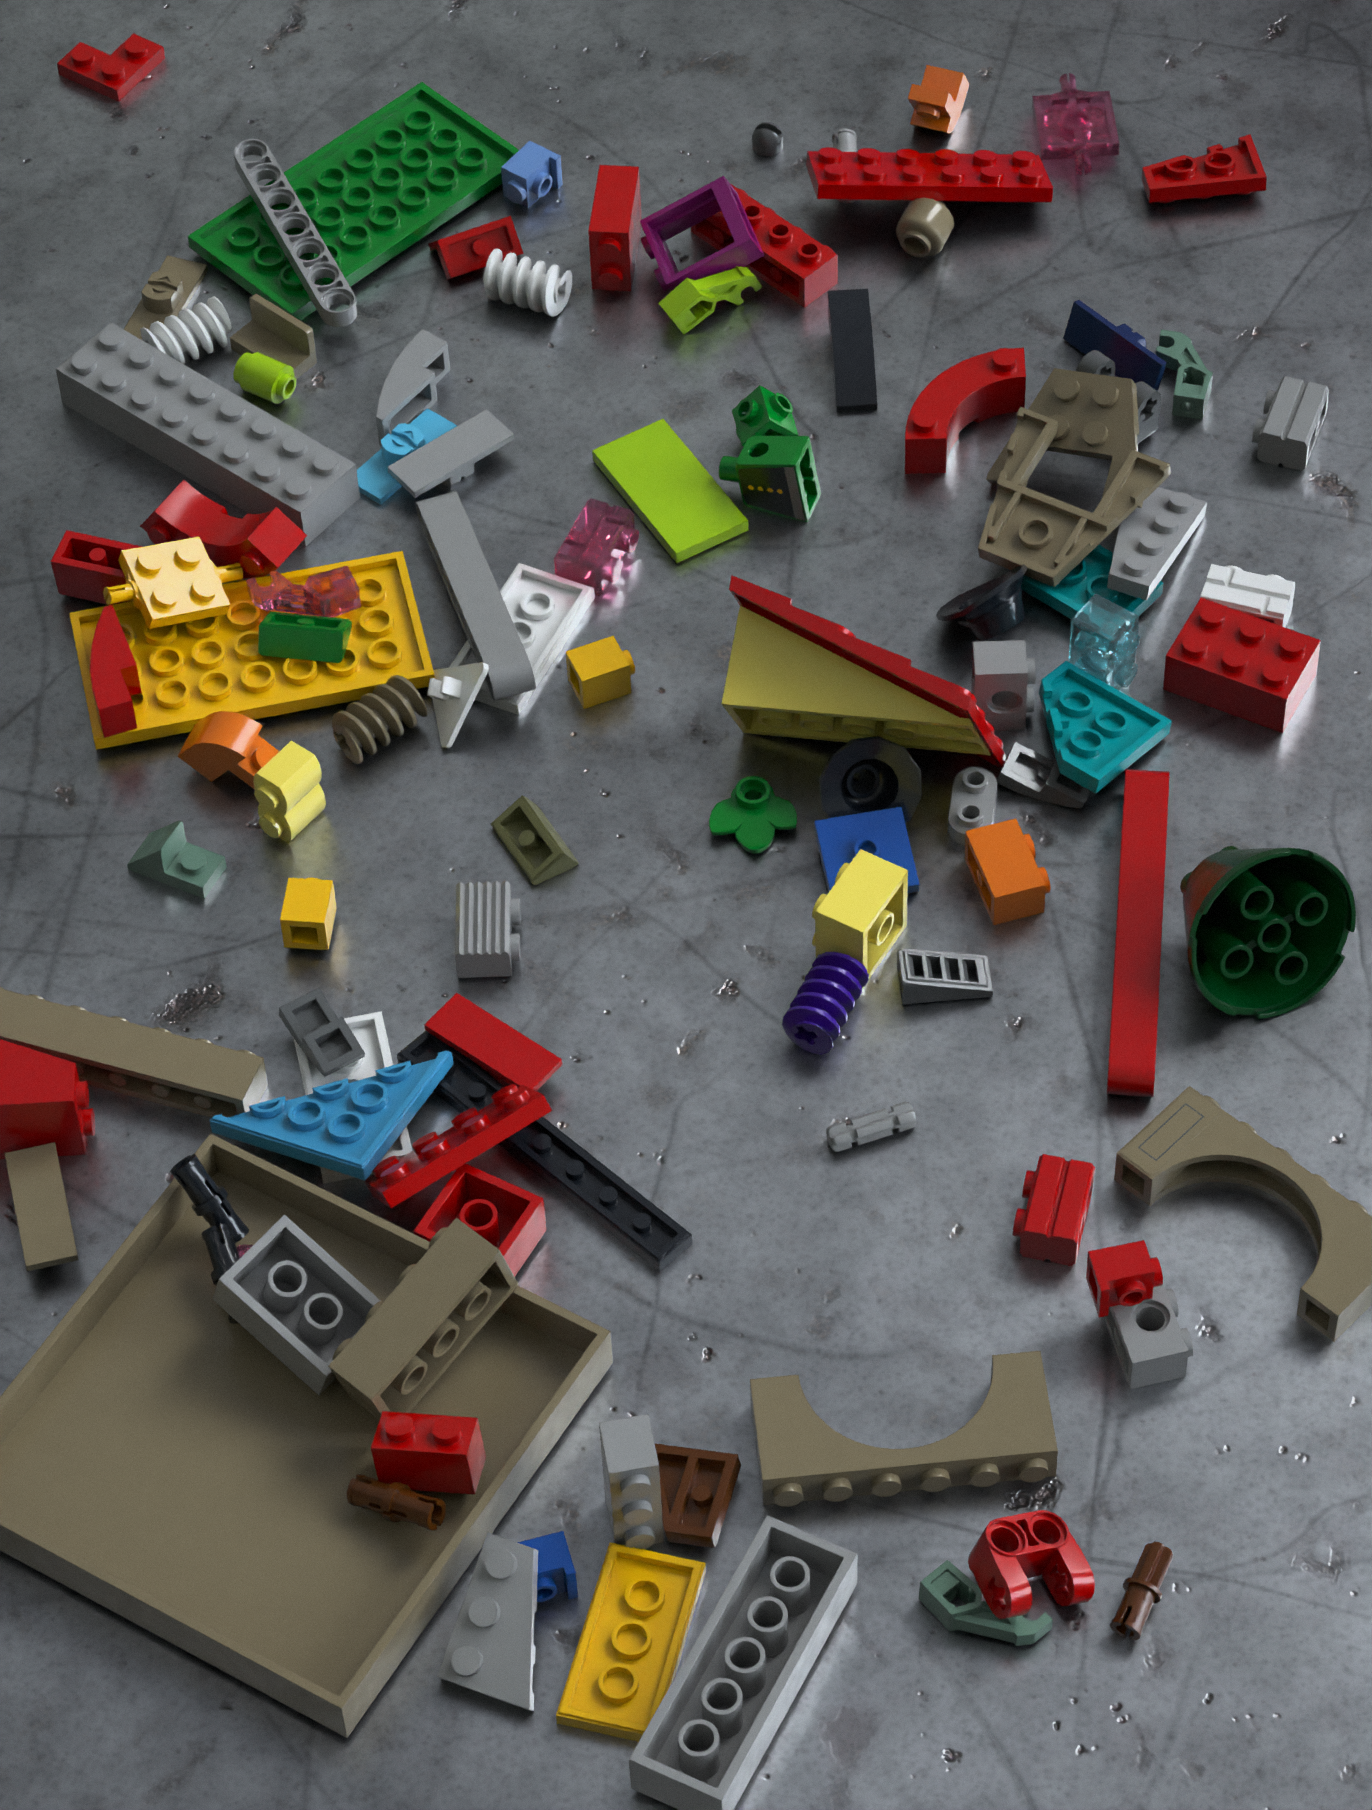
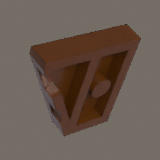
M655 1444L660 1472L662 1520L668 1542L715 1548L741 1468L738 1454Z

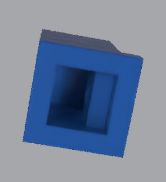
M564 1531L517 1542L538 1550L537 1602L547 1601L556 1594L563 1592L567 1593L568 1600L578 1598L576 1572Z

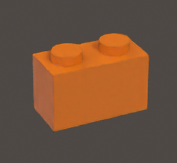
M1016 818L965 831L964 859L993 925L1044 913L1045 894L1050 893L1051 890L1046 869L1044 867L1038 868L1035 862L1036 853L1030 834L1023 835Z

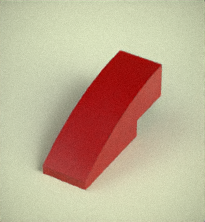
M108 605L103 608L96 625L90 660L92 690L104 738L137 729L131 696L142 693L136 662L113 605Z

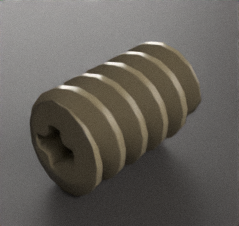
M394 675L387 680L386 684L376 686L373 693L364 694L359 702L349 704L346 711L335 713L332 718L333 735L345 755L353 763L360 764L363 762L360 748L368 755H374L377 751L374 739L382 746L389 745L390 737L387 730L395 737H401L404 733L401 721L407 727L414 728L417 726L414 712L419 716L426 717L427 708L415 686L406 678Z

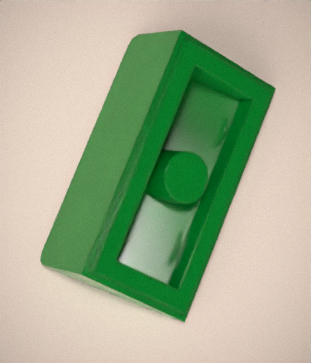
M270 612L259 625L258 652L262 656L340 663L345 655L352 629V621L341 618Z

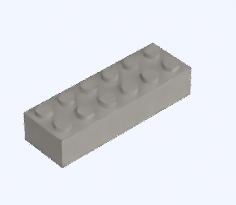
M766 1516L629 1758L632 1789L678 1810L735 1809L857 1585V1553L773 1517Z

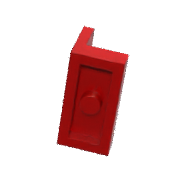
M511 216L428 243L430 251L437 249L447 279L486 267L489 255L496 248L502 251L503 260L510 252L515 253L516 256L524 254Z

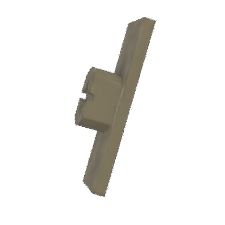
M167 255L160 269L157 272H153L149 277L148 284H145L141 291L142 299L123 330L142 340L140 328L144 327L150 331L151 323L159 321L164 324L165 317L170 315L178 317L179 312L186 309L208 271L207 264Z
M55 1142L4 1153L27 1271L79 1260Z

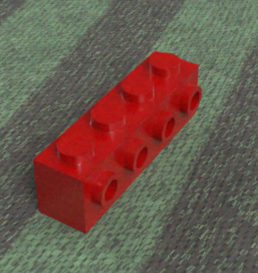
M732 185L738 193L764 253L763 257L745 267L804 308L838 284V254L829 246L821 244L806 234L800 227L792 225L777 215L771 208L765 207L748 196L744 190ZM722 211L691 227L693 234L717 250H721L735 242Z

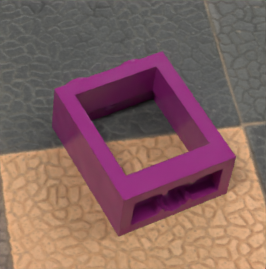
M724 176L640 220L646 235L640 238L641 243L650 259L655 258L659 267L654 270V273L664 291L674 290L686 278L698 280L734 269L736 266L745 267L764 256L738 193ZM722 211L735 242L679 272L666 240Z

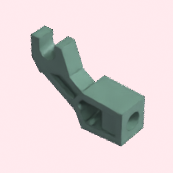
M1161 329L1156 355L1167 362V368L1177 371L1172 415L1203 420L1211 394L1213 372L1207 370L1189 337L1181 332Z
M948 1560L920 1581L918 1599L949 1632L962 1630L1012 1642L1015 1646L1034 1644L1052 1629L1053 1619L1046 1612L1039 1619L1033 1621L1027 1620L1023 1615L1006 1619L997 1618L990 1610L987 1602L981 1601L982 1593L979 1586ZM959 1597L966 1605L955 1607L950 1602Z

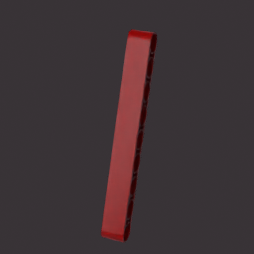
M1125 769L1107 1094L1139 1097H1153L1170 772Z

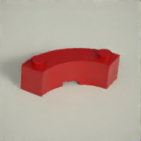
M1024 347L1000 348L996 351L963 360L939 374L924 388L914 402L907 419L905 430V474L946 473L949 453L959 439V432L972 421L980 423L994 416L1018 412L1020 407L1025 408L1026 369Z
M184 479L140 525L154 544L200 537L209 559L215 566L220 567L240 563V568L243 569V579L263 577L274 572L307 537L277 507L266 513H247L243 519L228 515L224 506L201 494Z

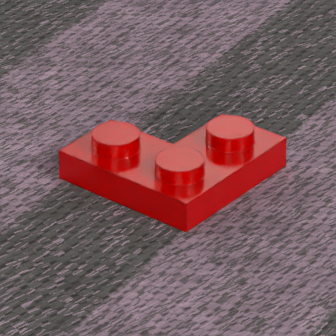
M134 33L111 55L79 42L57 63L58 73L62 77L119 102L165 59V52L163 46Z

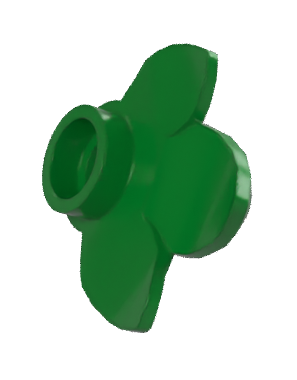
M748 776L741 779L733 789L731 798L718 802L714 806L709 819V829L712 835L735 833L739 845L751 853H760L766 850L774 840L775 829L789 830L796 828L797 813L793 804L788 800L775 796L774 790L769 783L758 776Z

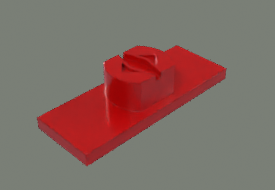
M458 993L424 1024L427 1032L471 1059L496 1080L502 1079L510 1085L516 1084L517 1087L524 1085L537 1091L563 1065L561 1058Z

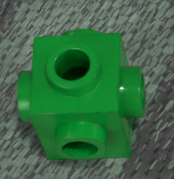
M759 385L732 409L736 424V434L742 446L745 445L747 439L751 436H799L792 414V404L783 394H775Z

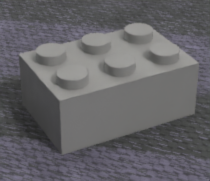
M285 1214L219 1278L213 1300L318 1395L336 1379L328 1366L333 1361V1355L338 1346L344 1340L355 1336L365 1324V1318L369 1310L381 1301Z

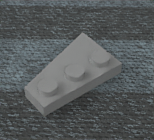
M487 1533L437 1675L438 1678L534 1711L532 1681L536 1646L533 1644L534 1613L537 1612L538 1550Z

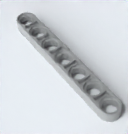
M247 139L239 142L233 151L236 170L322 320L332 327H343L351 324L358 314L355 294L269 147L259 139ZM248 155L261 156V158L256 161L243 160V158ZM263 179L275 180L271 185L261 186L256 184ZM279 203L290 205L284 210L271 209L273 205ZM291 228L304 229L302 233L297 235L285 233ZM305 253H316L319 255L312 260L299 258ZM320 278H330L334 280L332 283L328 285L321 286L314 284V282ZM337 303L348 305L342 311H332L329 309L331 305Z

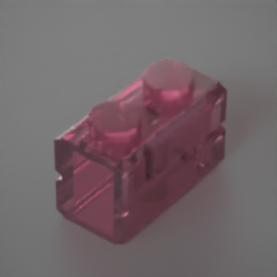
M590 498L554 557L555 575L593 587L596 596L603 594L609 582L616 583L619 579L624 555L626 553L632 554L637 546L639 530L635 529L634 513L630 509L616 505L610 507L606 502Z

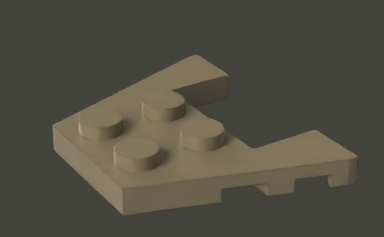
M1053 369L1028 410L1058 421L1059 431L1046 451L1111 460L1102 494L1103 498L1132 450L1138 451L1137 435H1139L1136 384L1132 379ZM1009 441L987 474L986 480L991 485L997 486L1000 471H1003L1008 455L1007 447ZM1143 502L1137 508H1142Z

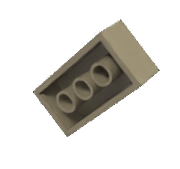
M455 1218L448 1228H441L433 1236L429 1243V1250L417 1264L409 1265L401 1273L397 1281V1287L385 1301H379L369 1310L365 1318V1324L353 1338L344 1340L334 1352L333 1361L328 1366L348 1396L377 1420H380L382 1411L410 1413L519 1285L501 1251L458 1218Z

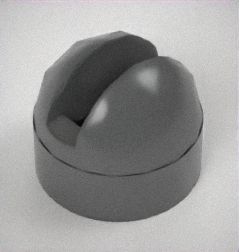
M762 122L757 125L752 135V148L755 153L768 157L782 151L783 134L778 125L772 122Z

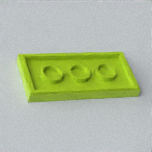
M664 419L592 450L593 461L676 563L749 531L747 518Z

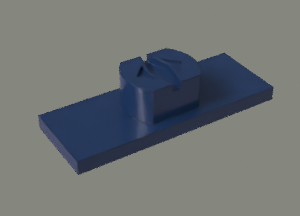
M1075 301L1063 339L1085 355L1093 350H1098L1115 362V377L1132 379L1134 383L1143 381L1158 391L1167 362L1147 349L1145 338L1137 332L1133 333V329L1125 323L1116 327L1082 301Z

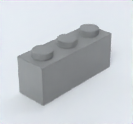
M649 1414L599 1422L605 1501L613 1542L639 1549H646L653 1544L664 1542L659 1462Z

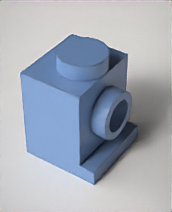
M528 141L501 167L503 196L513 203L520 204L526 208L533 205L540 197L545 196L551 186L559 189L563 185L561 155L531 141Z

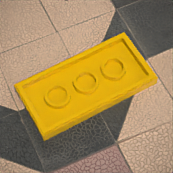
M609 1542L556 1713L557 1724L639 1742L676 1676L706 1574V1563Z

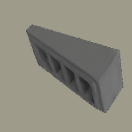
M920 949L897 950V970L902 1004L993 997L987 955ZM976 970L978 982L969 981L968 971ZM950 972H958L959 980H951ZM941 973V979L933 978V974Z

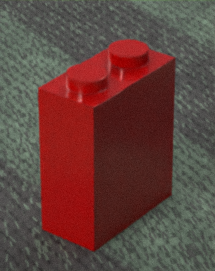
M599 165L588 230L592 290L632 291L642 228L640 224L642 216L639 167Z

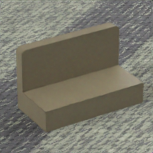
M254 294L249 298L252 320L230 337L231 349L240 355L246 352L251 354L259 352L293 367L294 377L297 380L317 363L313 329L260 295Z

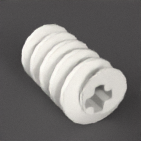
M496 248L491 252L483 276L484 290L489 299L494 301L501 299L502 302L509 305L515 303L523 309L530 307L534 312L544 311L552 317L557 316L563 311L571 294V270H567L562 278H560V267L556 264L551 265L547 274H545L546 265L542 260L537 261L531 270V259L527 256L522 257L517 266V256L515 253H508L502 262L503 254L500 249Z
M213 296L208 298L207 305L202 302L197 303L193 306L192 311L186 308L179 312L178 317L174 315L165 317L164 324L159 321L151 323L150 331L144 327L140 328L144 342L185 365L184 352L187 351L193 360L199 359L198 346L201 345L208 354L213 352V339L222 348L228 346L226 334L232 332V326L223 304L218 298Z

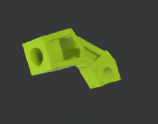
M736 266L734 269L698 280L686 278L658 304L682 334L685 335L715 311L718 301L725 299L740 306L744 302L741 298V292L746 287L751 286L757 292L763 286L747 267Z

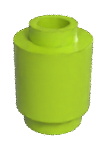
M249 352L244 353L238 359L233 373L234 381L240 384L242 390L275 404L290 398L297 383L293 367L259 352L253 354Z

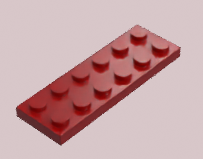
M830 147L821 148L819 151H807L806 167L817 199L914 201L917 198L926 197L936 201L1052 203L1053 186L1040 156L1029 151H1015L1013 154H996L989 150H978L974 154H958L948 149H941L935 153H919L913 149H900L895 153L862 148L858 152H841L839 149Z

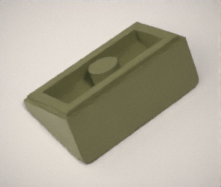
M523 795L491 823V826L534 885L569 871L579 864L541 809Z

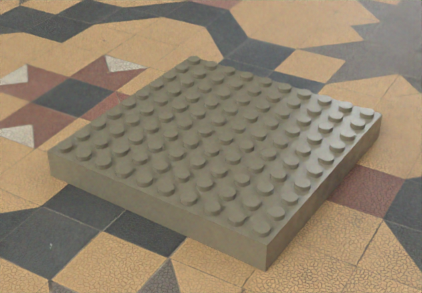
M209 1134L194 1153L216 1185L224 1187L228 1193L226 1199L249 1228L247 1235L235 1243L240 1258L285 1214L379 1300L385 1301L397 1287V1281L401 1273L409 1265L417 1264L429 1250V1241L212 1134ZM174 1178L0 1396V1550L348 1738L479 1553L487 1533L492 1534L612 1365L611 1331L517 1286L410 1412L478 1418L486 1460L475 1495L411 1490L425 1496L442 1499L445 1502V1518L441 1526H437L435 1531L407 1521L391 1522L385 1520L382 1514L367 1508L353 1506L347 1500L348 1485L352 1478L356 1479L357 1474H363L378 1480L371 1445L379 1420L354 1402L337 1378L318 1395L239 1323L232 1324L229 1322L228 1313L213 1300L216 1285L213 1284L211 1272L214 1268L205 1240H203L201 1235L203 1231L211 1226L203 1216L196 1215L191 1208L194 1203L181 1184Z

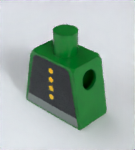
M751 436L747 439L739 457L723 456L719 464L720 480L739 483L743 503L748 508L808 522L821 495L809 436Z

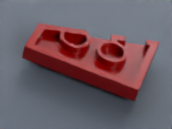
M1251 134L1239 137L1238 145L1223 149L1222 145L1217 144L1207 147V154L1192 158L1181 155L1142 168V183L1149 203H1169L1174 200L1189 198L1208 199L1213 196L1227 194L1246 195L1266 190L1267 176Z

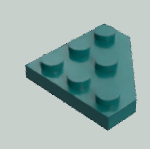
M1068 661L1062 663L1041 680L1039 696L1059 772L1095 794L1164 739L1170 732L1172 720Z

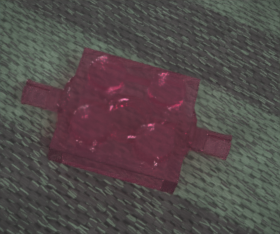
M1066 73L1059 79L1062 91L1052 95L1032 96V111L1041 160L1073 158L1076 173L1082 175V168H1084V174L1087 175L1092 171L1089 157L1119 155L1120 143L1110 91L1088 92L1077 90L1075 76L1069 73L1068 84Z

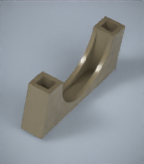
M1191 1086L1187 1087L1116 1153L1114 1180L1149 1206L1168 1193L1185 1186L1204 1182H1231L1262 1190L1291 1208L1309 1230L1318 1256V1263L1313 1273L1300 1288L1297 1315L1333 1342L1372 1305V1216L1368 1214L1361 1204L1348 1200L1331 1188L1330 1184L1322 1176L1312 1174L1295 1162L1286 1150L1274 1147L1260 1137L1251 1125L1243 1121L1239 1122L1225 1112L1210 1096H1203Z
M1041 1351L992 1355L990 1389L985 1401L974 1417L962 1428L944 1439L924 1446L905 1449L869 1446L849 1439L832 1429L815 1413L808 1403L800 1384L799 1375L750 1379V1405L763 1505L777 1504L789 1507L803 1501L826 1499L832 1502H839L853 1496L875 1494L880 1497H888L903 1491L925 1490L928 1492H938L953 1486L974 1485L977 1487H987L1003 1481L1023 1480L1025 1482H1037L1046 1477L1056 1476L1058 1448Z

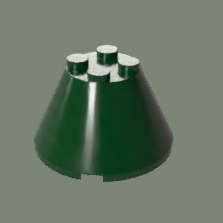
M1227 846L1204 859L1192 872L1186 874L1181 881L1180 889L1183 893L1187 954L1192 978L1204 997L1215 1007L1233 1016L1236 1014L1254 1015L1261 1019L1289 1012L1310 1000L1323 989L1336 974L1345 959V956L1341 953L1349 931L1354 932L1356 924L1353 892L1341 871L1317 853L1300 848L1238 849L1234 846Z

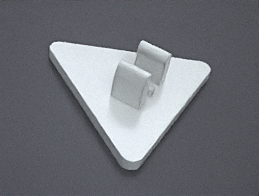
M479 662L433 670L435 679L430 678L427 696L432 697L442 747L447 749L452 747L489 671V665Z

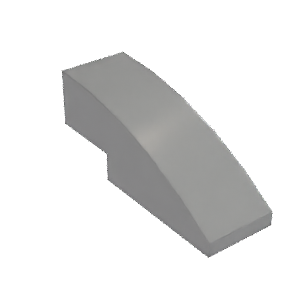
M421 329L406 345L395 360L384 381L376 414L379 446H381V439L388 433L391 435V431L398 424H410L423 411L431 408L437 402L436 384L450 372L448 342L424 329Z

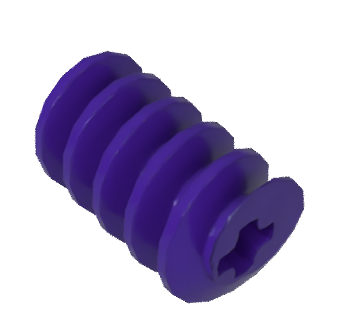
M825 952L816 957L812 963V968L805 976V981L799 987L797 995L790 1003V1008L783 1016L782 1026L786 1035L793 1043L812 1054L823 1055L830 1052L833 1048V1041L841 1033L840 1027H843L848 1020L847 1014L854 1009L855 1000L861 996L862 987L869 981V974L865 966L857 959L839 952Z

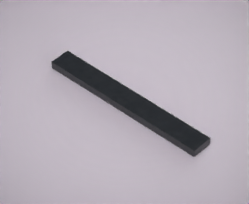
M424 1031L397 1054L398 1064L411 1061V1065L436 1059L438 1052H452L454 1064L433 1092L460 1114L471 1108H476L477 1111L493 1103L491 1096L505 1087L471 1059L427 1031ZM544 1117L539 1118L498 1143L658 1272H661L693 1244L690 1232Z

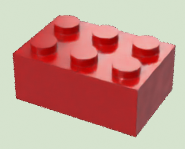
M1201 597L1166 654L1163 690L1283 733L1317 674L1321 640Z

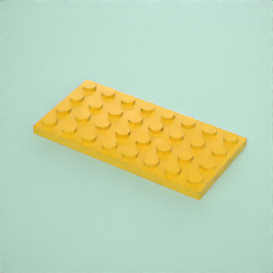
M403 551L222 584L230 602L227 614L148 629L141 611L131 601L113 604L137 665L142 693L131 696L137 729L104 738L99 723L90 673L91 646L96 625L105 606L69 613L96 750L191 732L196 723L214 712H234L256 720L360 700L361 696L373 693L376 686L386 684L387 680L394 675L406 678L416 689L429 687L430 678L435 679ZM270 612L341 618L352 621L344 658L340 663L262 656L258 652L259 625Z

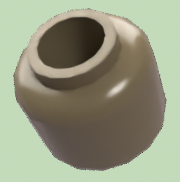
M926 197L917 198L911 201L897 224L896 235L900 245L908 254L915 257L934 256L942 250L954 227V219L943 202Z

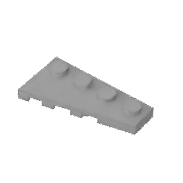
M1158 487L1143 501L1142 508H1136L1119 524L1107 588L1148 600L1204 518L1207 502L1195 499L1187 493L1173 492Z

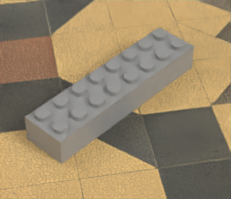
M113 323L107 325L56 368L61 399L64 405L249 514H261L275 507L279 508L307 535L300 543L305 547L360 499L357 469L354 462Z

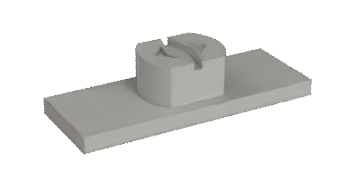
M485 409L388 466V473L416 498L440 483L452 486L461 481V477L466 478L473 474L474 463L513 441L514 433L491 412Z

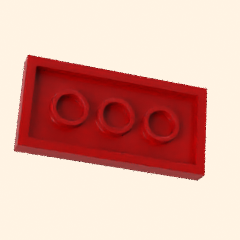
M516 1084L508 1085L491 1096L493 1103L477 1111L476 1108H471L457 1115L451 1121L453 1127L440 1135H437L436 1132H431L416 1140L411 1145L413 1148L412 1152L400 1159L392 1156L378 1163L372 1171L374 1175L367 1178L364 1182L374 1198L389 1208H393L551 1112L552 1109L543 1094L524 1085L517 1087Z

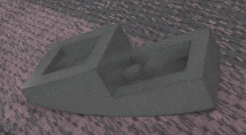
M1016 741L1010 749L997 777V783L1006 788L1037 800L1066 807L1082 809L1090 793L1089 789L1082 787L1061 774L1056 759L1053 761Z
M320 988L279 1007V1016L305 1055L324 1077L365 1057L364 1050L343 1017H337Z

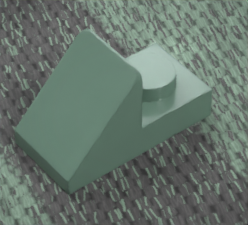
M176 821L149 833L127 864L130 871L204 899L227 868L225 856L186 842L182 821Z

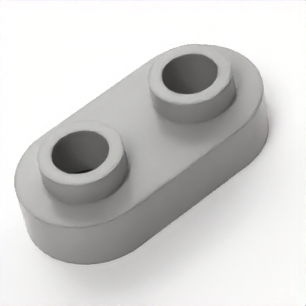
M980 767L966 768L960 771L954 779L948 816V832L951 838L961 845H965V831L993 824L997 800V779L989 770Z

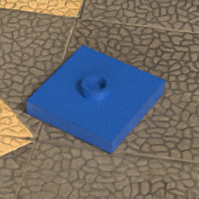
M902 807L814 821V831L828 893L835 885V879L841 866L846 862L850 864L860 849L907 869L908 893L919 892L920 884Z

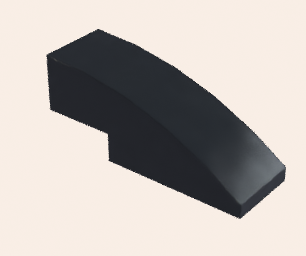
M868 289L828 291V322L836 411L877 410L875 360Z

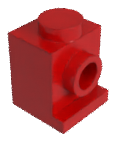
M1144 1240L1088 1251L1086 1280L1099 1318L1108 1316L1109 1307L1117 1305L1133 1306L1141 1303L1143 1300L1152 1299L1153 1287L1163 1285L1160 1262L1157 1257L1150 1258Z

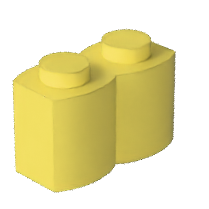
M290 741L254 775L253 779L254 795L259 802L258 814L261 828L270 837L280 838L287 843L292 841L326 806L325 795L319 784L322 778V771L316 756L293 741Z

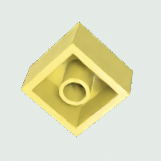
M862 849L859 850L850 864L844 863L837 873L835 885L828 894L823 893L819 896L812 911V918L815 919V934L812 945L816 947V957L825 952L847 954L865 966L870 979L907 926L908 870Z

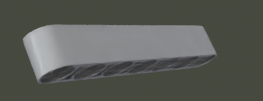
M457 491L416 502L417 515L423 534L477 663L483 662L489 665V671L484 680L492 699L497 701L536 689L529 658Z

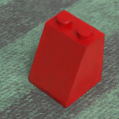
M0 1039V1160L5 1159L4 1153L54 1142L58 1156L86 1155L87 1136L95 1135V1116L93 1108H89L87 1081L79 1080L76 1063Z

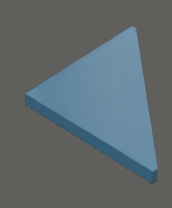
M438 1052L436 1059L411 1065V1061L378 1069L375 1070L376 1076L349 1083L348 1078L318 1086L312 1088V1094L286 1101L285 1096L254 1104L249 1106V1112L231 1117H225L222 1114L215 1115L210 1119L212 1133L365 1181L453 1066L452 1052Z

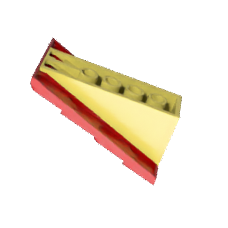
M731 575L729 590L739 603L740 608L721 704L743 733L849 742L851 739L880 736L905 748L974 754L1002 768L1006 760V754L1003 751L1004 744L1001 739L994 735V727L985 720V712L976 705L977 699L970 691L912 667L911 659L860 640L847 628L792 606L791 598Z

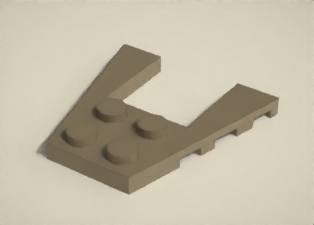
M1020 407L1017 413L1018 420L1014 434H1011L1007 447L1008 455L1003 471H1000L997 481L998 489L993 504L991 503L978 546L979 558L1009 570L1025 564L1028 568L1024 574L1025 576L1055 587L1170 476V464L1132 450L1093 513L1024 487L1059 429L1057 420Z

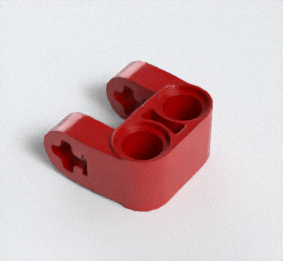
M1047 1510L1006 1516L990 1521L968 1557L969 1568L975 1576L980 1591L992 1613L999 1619L1026 1615L1030 1611L1032 1591L1027 1578L1042 1575L1052 1596L1061 1606L1088 1602L1094 1594V1575L1083 1552L1069 1532L1064 1520L1057 1514Z

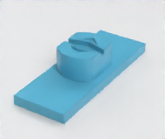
M428 408L410 424H398L391 431V435L388 433L381 439V449L357 469L359 492L382 505L402 487L388 473V466L450 431L457 425Z

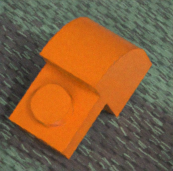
M926 65L921 86L912 84L908 95V100L914 108L910 125L950 134L961 115L970 83L965 74Z
M219 711L207 715L194 725L177 757L211 782L229 770L255 789L253 783L254 775L279 750L258 735L263 727L260 723L238 713Z

